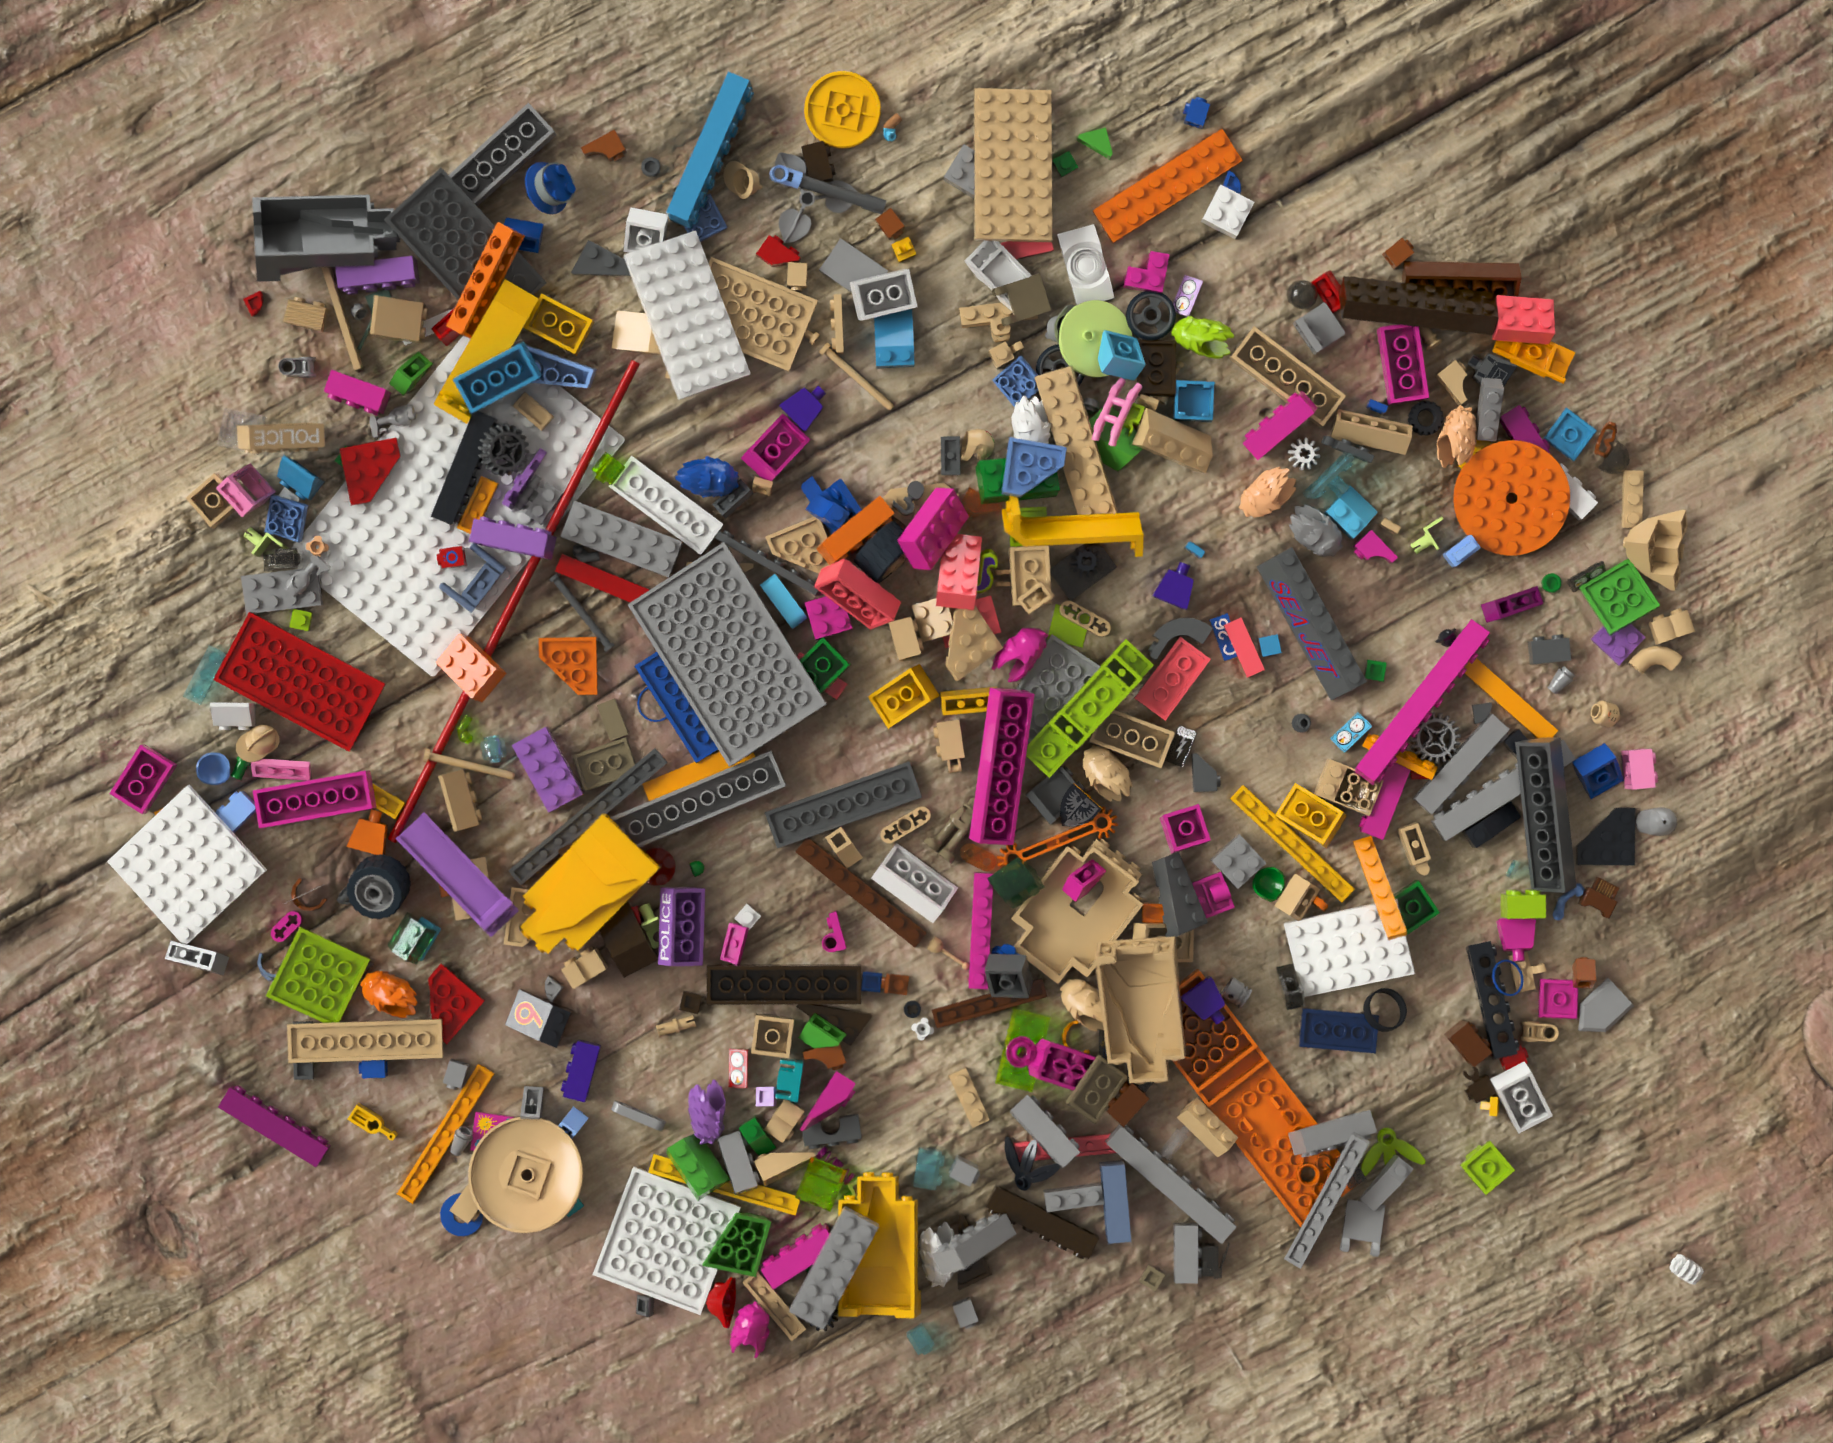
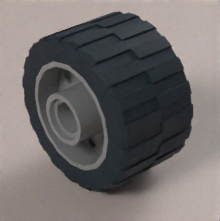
M384 854L371 855V857H367L360 862L350 876L346 893L350 904L361 915L371 919L388 918L397 912L409 894L411 886L410 875L405 866L393 857Z

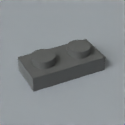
M960 436L941 437V475H960Z
M741 479L737 481L738 488H734L732 492L718 498L712 504L725 519L754 494Z

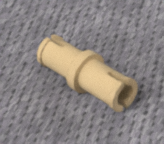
M693 1015L678 1020L674 1018L671 1022L656 1025L659 1037L674 1032L677 1034L681 1030L696 1027Z

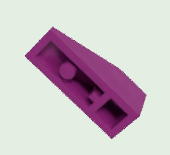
M1538 586L1481 604L1486 623L1542 605L1543 601Z

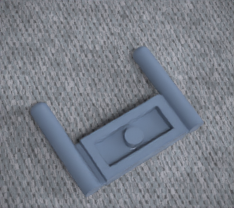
M475 543L470 545V549L484 559L486 563L461 595L445 583L439 585L443 592L470 613L475 610L506 570L503 564Z

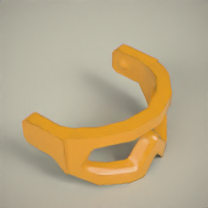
M1077 1020L1069 1022L1064 1027L1061 1036L1062 1043L1066 1047H1069L1066 1043L1067 1032L1072 1025L1079 1023ZM1089 1050L1082 1051L1087 1054L1090 1053Z

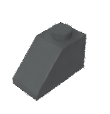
M1191 753L1193 792L1217 791V787L1221 786L1220 775L1217 776V772L1197 753Z

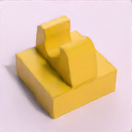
M909 237L891 244L899 263L916 255Z
M1490 1096V1101L1482 1100L1480 1109L1490 1110L1489 1116H1498L1499 1096Z

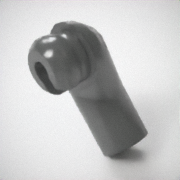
M581 544L573 546V555L579 561L584 563L600 561L598 551L588 553Z

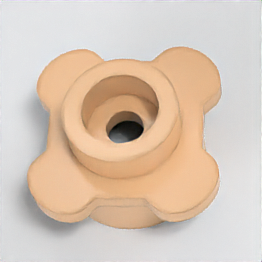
M315 536L314 540L306 544V549L310 550L313 555L321 557L323 552L329 550V546L322 541L321 536Z

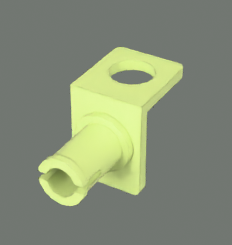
M1442 516L1423 528L1426 532L1424 533L1425 535L1410 544L1412 548L1421 545L1414 549L1416 554L1430 545L1435 546L1436 550L1440 549L1428 529L1444 519Z
M252 527L247 529L250 534L244 533V538H247L256 546L252 554L257 557L262 555L272 540L286 550L289 549L272 534L266 533L263 537Z
M647 903L639 907L645 921L641 924V927L646 931L652 947L656 949L659 947V942L654 941L653 935L659 931V917H655L651 905Z

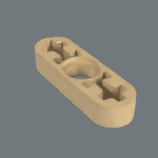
M1065 601L1060 605L1059 612L1067 620L1098 637H1104L1109 634L1111 626L1105 619L1072 601ZM1071 605V609L1077 612V608L1081 610L1077 614L1076 620L1072 618L1074 614H1065L1063 606ZM1086 613L1090 616L1088 624L1080 622L1081 614ZM1094 618L1097 619V621L1095 622L1096 624H1105V629H1107L1106 632L1103 631L1099 633V628H1097L1096 626H1093V629L1089 628V626L1092 625Z
M920 806L887 825L881 831V839L885 843H893L927 823L931 817L929 809ZM919 810L922 812L926 811V819L922 820L920 818L916 820L919 824L914 826V822L909 816L913 814L916 817L919 815ZM904 819L911 822V828L906 831L900 828V822ZM897 824V828L902 834L898 836L896 832L892 835V840L889 838L885 839V831L887 829L893 831L895 829L893 825Z

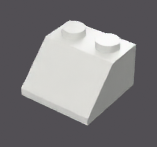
M630 208L626 221L623 252L630 253L665 241L668 215Z
M210 703L213 726H219V730H231V726H238V730H250V726L256 725V703Z

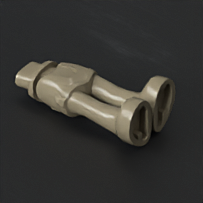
M973 798L950 815V820L937 836L927 837L923 841L937 853L951 832L958 828L952 839L938 853L951 864L955 860L954 851L967 833H970L974 807Z

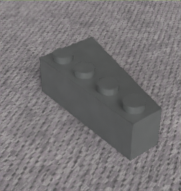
M1176 852L1152 862L1156 886L1159 887L1160 891L1159 902L1163 906V923H1166L1167 927L1166 937H1177L1207 924L1208 921L1180 853Z

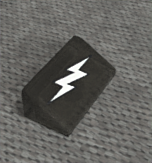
M1179 725L1165 761L1183 768L1197 732Z

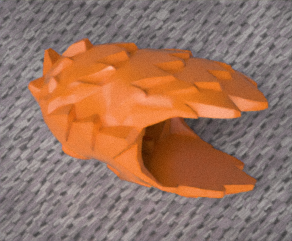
M374 971L366 974V977L360 983L363 987L362 993L365 999L371 1005H374L378 1011H384L391 1016L407 1018V1016L416 1014L414 1006L418 1003L414 996H417V993L410 987L409 982L395 976V974H389L388 971Z

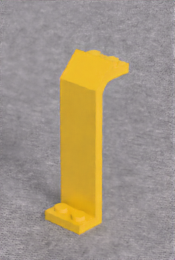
M504 280L433 405L466 424L469 422L472 414L453 379L511 348L539 298L508 280Z
M1009 496V501H1006V509H1001L1005 532L1023 546L1130 541V549H1134L1135 557H1143L1144 533L1142 532L1139 512L1023 517L1020 515L1018 497Z

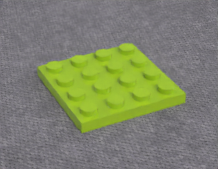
M300 926L266 993V997L323 1023L339 1022L370 958Z

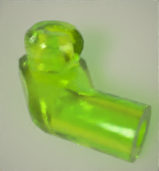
M466 714L457 727V733L462 743L469 744L472 742L473 736L469 734L468 727L473 718Z

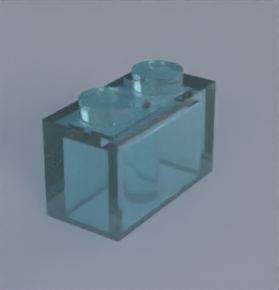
M919 1147L913 1187L936 1190V1187L941 1185L942 1174H939V1168L944 1166L945 1160L942 1150Z

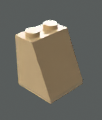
M374 295L370 334L375 338L421 343L426 335V328L423 327L424 320L428 318V308H426L424 303Z

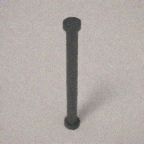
M556 573L549 579L550 582H554L605 647V652L609 651L615 646L614 643H610L559 578L560 574Z

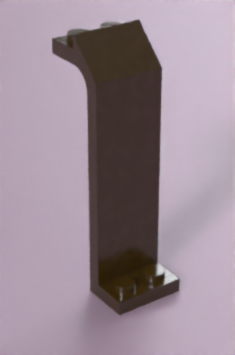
M576 841L558 850L561 857ZM627 901L599 930L612 959L624 978L658 961L655 949L649 944L629 901Z

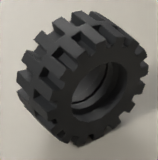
M1422 401L1414 405L1408 414V422L1412 425L1413 432L1421 436L1436 433L1442 427L1444 421L1441 407L1436 405L1435 402ZM1427 410L1433 414L1434 420L1430 426H1423L1419 423L1418 415L1421 411Z

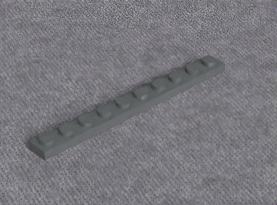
M654 748L510 868L508 872L522 885L557 856L559 849L575 841L602 814H607L667 764L666 759Z

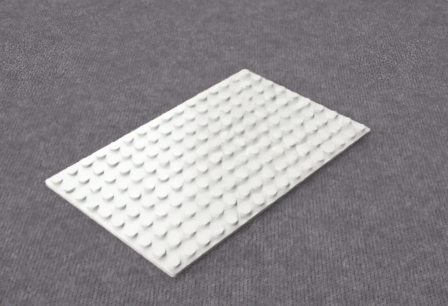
M462 336L407 404L414 407L416 419L412 420L411 423L401 426L391 424L388 431L378 440L397 438L401 457L372 501L351 506L345 481L303 533L302 542H296L286 554V559L296 568H306L311 563L310 557L313 555L310 550L306 549V544L314 540L315 536H321L322 541L328 544L329 550L323 552L320 558L331 566L328 571H323L319 575L321 588L430 676H436L441 670L435 662L459 633L466 636L471 633L531 558L530 555L478 545L503 564L506 570L472 613L439 588L441 583H445L461 595L486 563L484 559L470 549L472 542H469L470 534L458 529V523L452 526L431 517L468 423H464L433 404L470 341V338ZM529 383L477 410L498 419L496 423L501 426L508 424L509 427L511 425L516 426V430L520 429L522 431L521 435L527 437L524 442L529 443V446L525 447V449L529 450L530 453L524 456L528 460L522 461L524 467L517 466V473L512 471V475H506L505 473L504 476L493 474L492 470H486V465H483L481 470L477 469L475 477H477L476 483L473 488L470 487L468 495H470V500L481 476L499 483L484 517L496 520V523L499 520L515 524L514 527H517V524L526 525L535 531L536 528L546 529L560 499L540 525L525 514L529 508L527 505L524 504L521 510L515 506L513 509H510L503 505L504 496L508 490L512 489L519 473L522 475L540 448L546 451L547 454L532 476L531 481L535 475H538L542 478L538 486L543 488L546 482L564 493L601 419L561 386ZM524 392L554 416L543 431L538 429L513 407V404ZM608 426L563 517L571 509L573 502L580 498L625 442L624 437L612 427ZM510 435L501 436V439L505 440V442L513 440ZM503 458L495 460L498 465L507 463ZM534 490L528 500L533 502L539 493ZM467 505L462 506L461 513H464ZM463 546L465 548L467 566L442 569L441 565H438L437 554H440L439 549Z

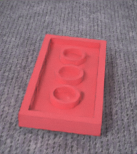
M1179 637L1134 699L1166 721L1211 659L1182 637Z

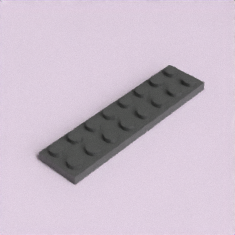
M908 761L765 812L778 849L922 798L911 764Z

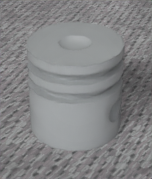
M1232 977L1223 989L1221 996L1231 1003L1234 1002V1005H1238V1008H1242L1251 995L1252 989H1248L1247 986L1244 987L1243 983Z

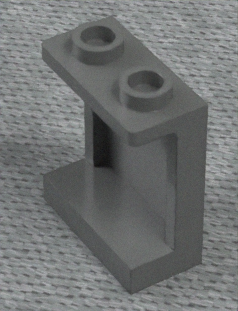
M1060 766L1050 778L1047 776L1025 794L1050 825L1060 816V805L1063 796L1069 787L1075 783L1071 778L1074 774L1067 766L1065 768ZM1079 781L1075 783L1082 791L1086 790Z

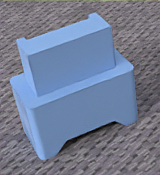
M1468 535L1444 552L1443 556L1451 567H1456L1481 547L1472 535Z

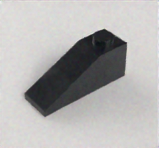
M1509 801L1462 832L1471 847L1477 848L1517 821L1521 816L1513 803Z

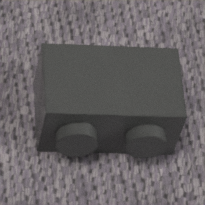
M1563 634L1552 635L1550 640H1545L1544 636L1533 637V641L1528 642L1530 665L1571 661L1569 638H1564Z

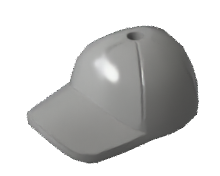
M1664 807L1640 811L1636 817V827L1641 833L1666 836L1671 834L1677 826L1675 813Z

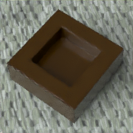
M683 991L679 1010L698 1014L702 995Z

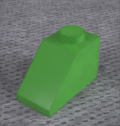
M417 352L397 369L389 384L404 396L415 387L433 363L420 352Z
M814 1013L798 1038L812 1048L838 1046L845 1038L846 1033Z

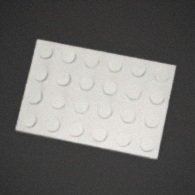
M1395 899L1396 904H1397L1398 909H1399L1398 900ZM1375 903L1284 923L1302 997L1415 974L1407 937L1402 936L1388 940Z

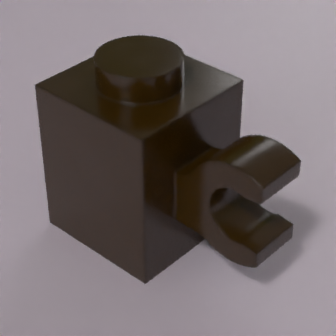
M1472 1066L1474 1074L1471 1076L1465 1070L1463 1071L1464 1077L1472 1080L1465 1084L1467 1089L1464 1090L1469 1101L1473 1100V1102L1478 1103L1497 1093L1489 1076L1486 1074L1479 1076L1476 1067Z

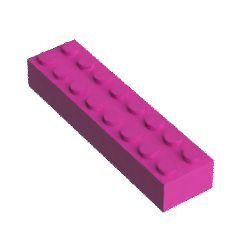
M990 687L969 839L979 844L1014 845L1035 695L1026 690Z

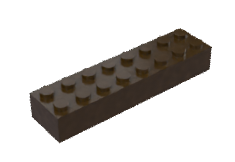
M1343 276L1339 291L1341 318L1488 335H1493L1498 320L1495 294L1488 291L1482 292L1469 289L1365 279L1354 276Z
M708 964L707 1005L861 1004V964Z

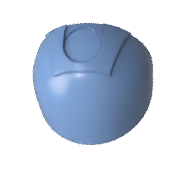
M206 753L197 762V777L209 785L222 784L230 776V763L226 756L221 753Z

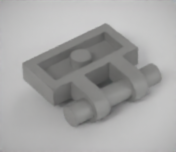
M535 475L532 481L529 480L527 483L528 486L522 495L520 494L517 497L518 501L514 506L521 510L524 504L527 505L529 508L525 514L541 525L563 493L548 482L541 488L538 484L542 478ZM535 490L539 494L534 499V501L531 502L530 500H528V498Z

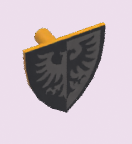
M1073 783L1063 796L1060 805L1062 826L1070 827L1083 825L1092 820L1102 808L1091 799L1089 794H1086Z

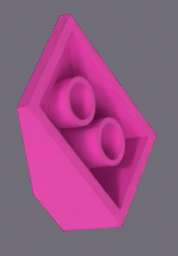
M782 414L745 452L741 459L762 479L773 481L811 439Z
M836 1071L826 1084L800 1130L805 1131L837 1112L841 1106L845 1107L855 1093L853 1087L856 1083Z

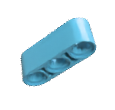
M773 574L760 584L761 588L792 629L808 619L776 574Z

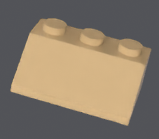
M466 769L440 775L439 780L454 832L481 825L480 821L483 818L480 809H476L475 802H477V796L475 791H471L470 783H472L470 773H466Z

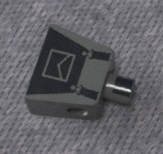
M1487 354L1483 360L1473 355L1468 362L1469 366L1476 369L1472 379L1480 386L1482 378L1501 379L1504 387L1517 365L1492 354Z

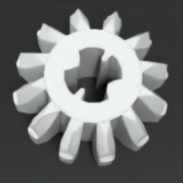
M1299 438L1296 440L1297 445L1291 443L1290 446L1294 450H1288L1287 453L1293 455V457L1288 459L1289 461L1294 459L1296 461L1293 464L1294 468L1300 464V470H1304L1305 465L1309 470L1311 469L1310 463L1317 465L1318 462L1313 458H1320V454H1315L1320 448L1316 447L1313 449L1312 446L1315 444V441L1308 444V438H1304L1302 443ZM1301 449H1303L1304 452H1308V455L1306 456L1307 459H1305V457H1300V453L1302 452L1300 451Z
M1677 1254L1669 1266L1671 1272L1692 1285H1696L1704 1272L1701 1266L1681 1254Z

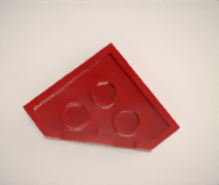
M397 438L339 449L351 506L372 501L401 457Z
M441 963L430 975L428 982L432 1019H442L443 1042L447 1045L485 1000Z

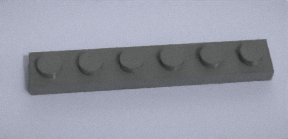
M719 531L715 538L719 541L725 542L731 548L811 594L817 595L819 590L814 587L816 582L809 578L807 581L800 578L801 574L792 568L789 572L783 568L785 564L776 559L773 562L768 560L766 553L757 550V552L751 550V545L743 540L740 543L733 539L734 535L727 531L723 533Z

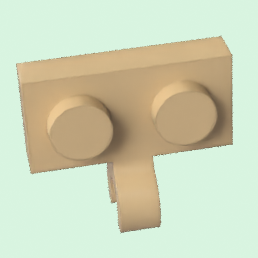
M1524 951L1525 961L1515 962L1521 969L1524 979L1520 992L1536 989L1533 974L1546 972L1545 964L1543 963L1530 965L1527 951ZM1513 954L1508 955V959L1513 961ZM1509 963L1517 992L1521 984L1520 973L1513 964Z

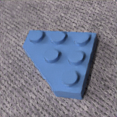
M1010 437L1008 440L1001 494L1022 497L1064 467L1067 447Z

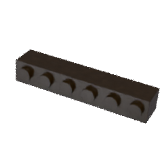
M997 1184L986 1203L989 1213L1007 1214L1011 1224L1015 1225L1018 1223L1023 1226V1230L1031 1234L1034 1231L1040 1234L1039 1237L1047 1242L1052 1240L1057 1243V1247L1065 1251L1068 1248L1074 1251L1073 1255L1084 1259V1257L1090 1258L1099 1240L1098 1235L1052 1212H1047L1041 1206Z

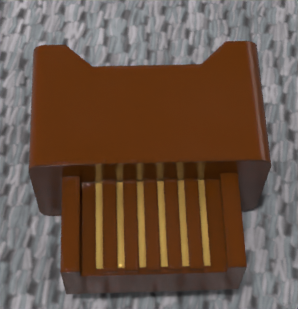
M1596 877L1592 887L1585 888L1578 904L1584 907L1590 905L1599 910L1603 917L1610 919L1618 903L1614 898L1620 888Z

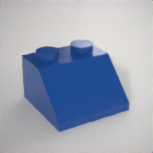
M1605 743L1572 761L1575 773L1590 799L1624 781L1617 758Z

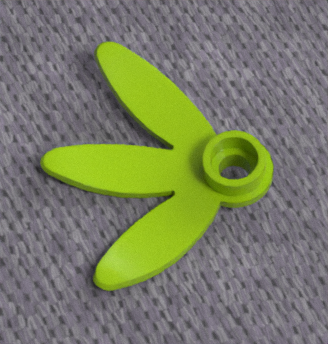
M1383 1128L1377 1134L1378 1142L1371 1147L1362 1161L1360 1176L1365 1177L1374 1168L1382 1152L1385 1166L1393 1155H1396L1395 1150L1405 1158L1420 1165H1424L1426 1160L1411 1144L1397 1139L1393 1129ZM1389 1134L1388 1138H1383L1384 1135Z

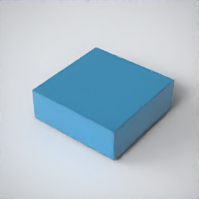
M1191 541L1184 547L1198 558H1202L1205 553L1203 549Z
M1278 634L1258 638L1262 657L1281 653Z

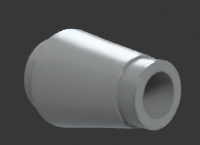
M1563 666L1561 669H1558L1547 688L1554 694H1557L1574 681L1575 675Z
M460 1126L455 1130L450 1150L453 1155L460 1156L473 1139L472 1130L464 1126Z

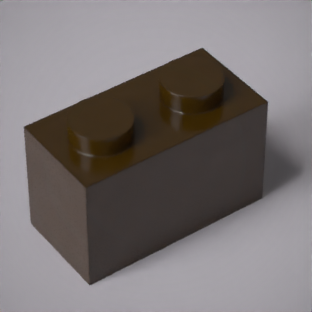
M823 140L801 146L808 176L823 182L833 181V175H836L834 164H829L828 157L831 156L829 145H825Z

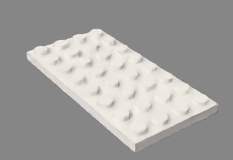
M696 230L624 254L623 257L678 400L751 374Z

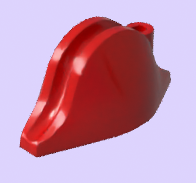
M730 1277L725 1283L715 1282L714 1288L709 1292L706 1299L707 1308L711 1314L719 1318L724 1328H730L736 1302V1277Z

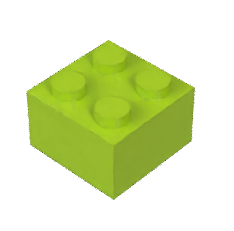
M1506 890V894H1501V917L1507 919L1546 918V895L1540 894V891L1525 890V893H1521L1518 890Z

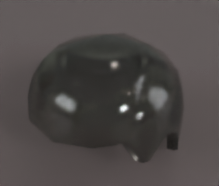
M1306 280L1294 281L1288 287L1286 293L1288 302L1298 309L1312 307L1318 298L1317 288Z

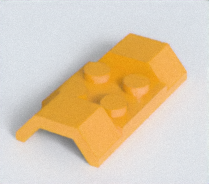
M1496 340L1492 350L1519 367L1544 378L1547 376L1563 384L1566 380L1565 375L1575 355L1574 351L1554 342L1537 344Z

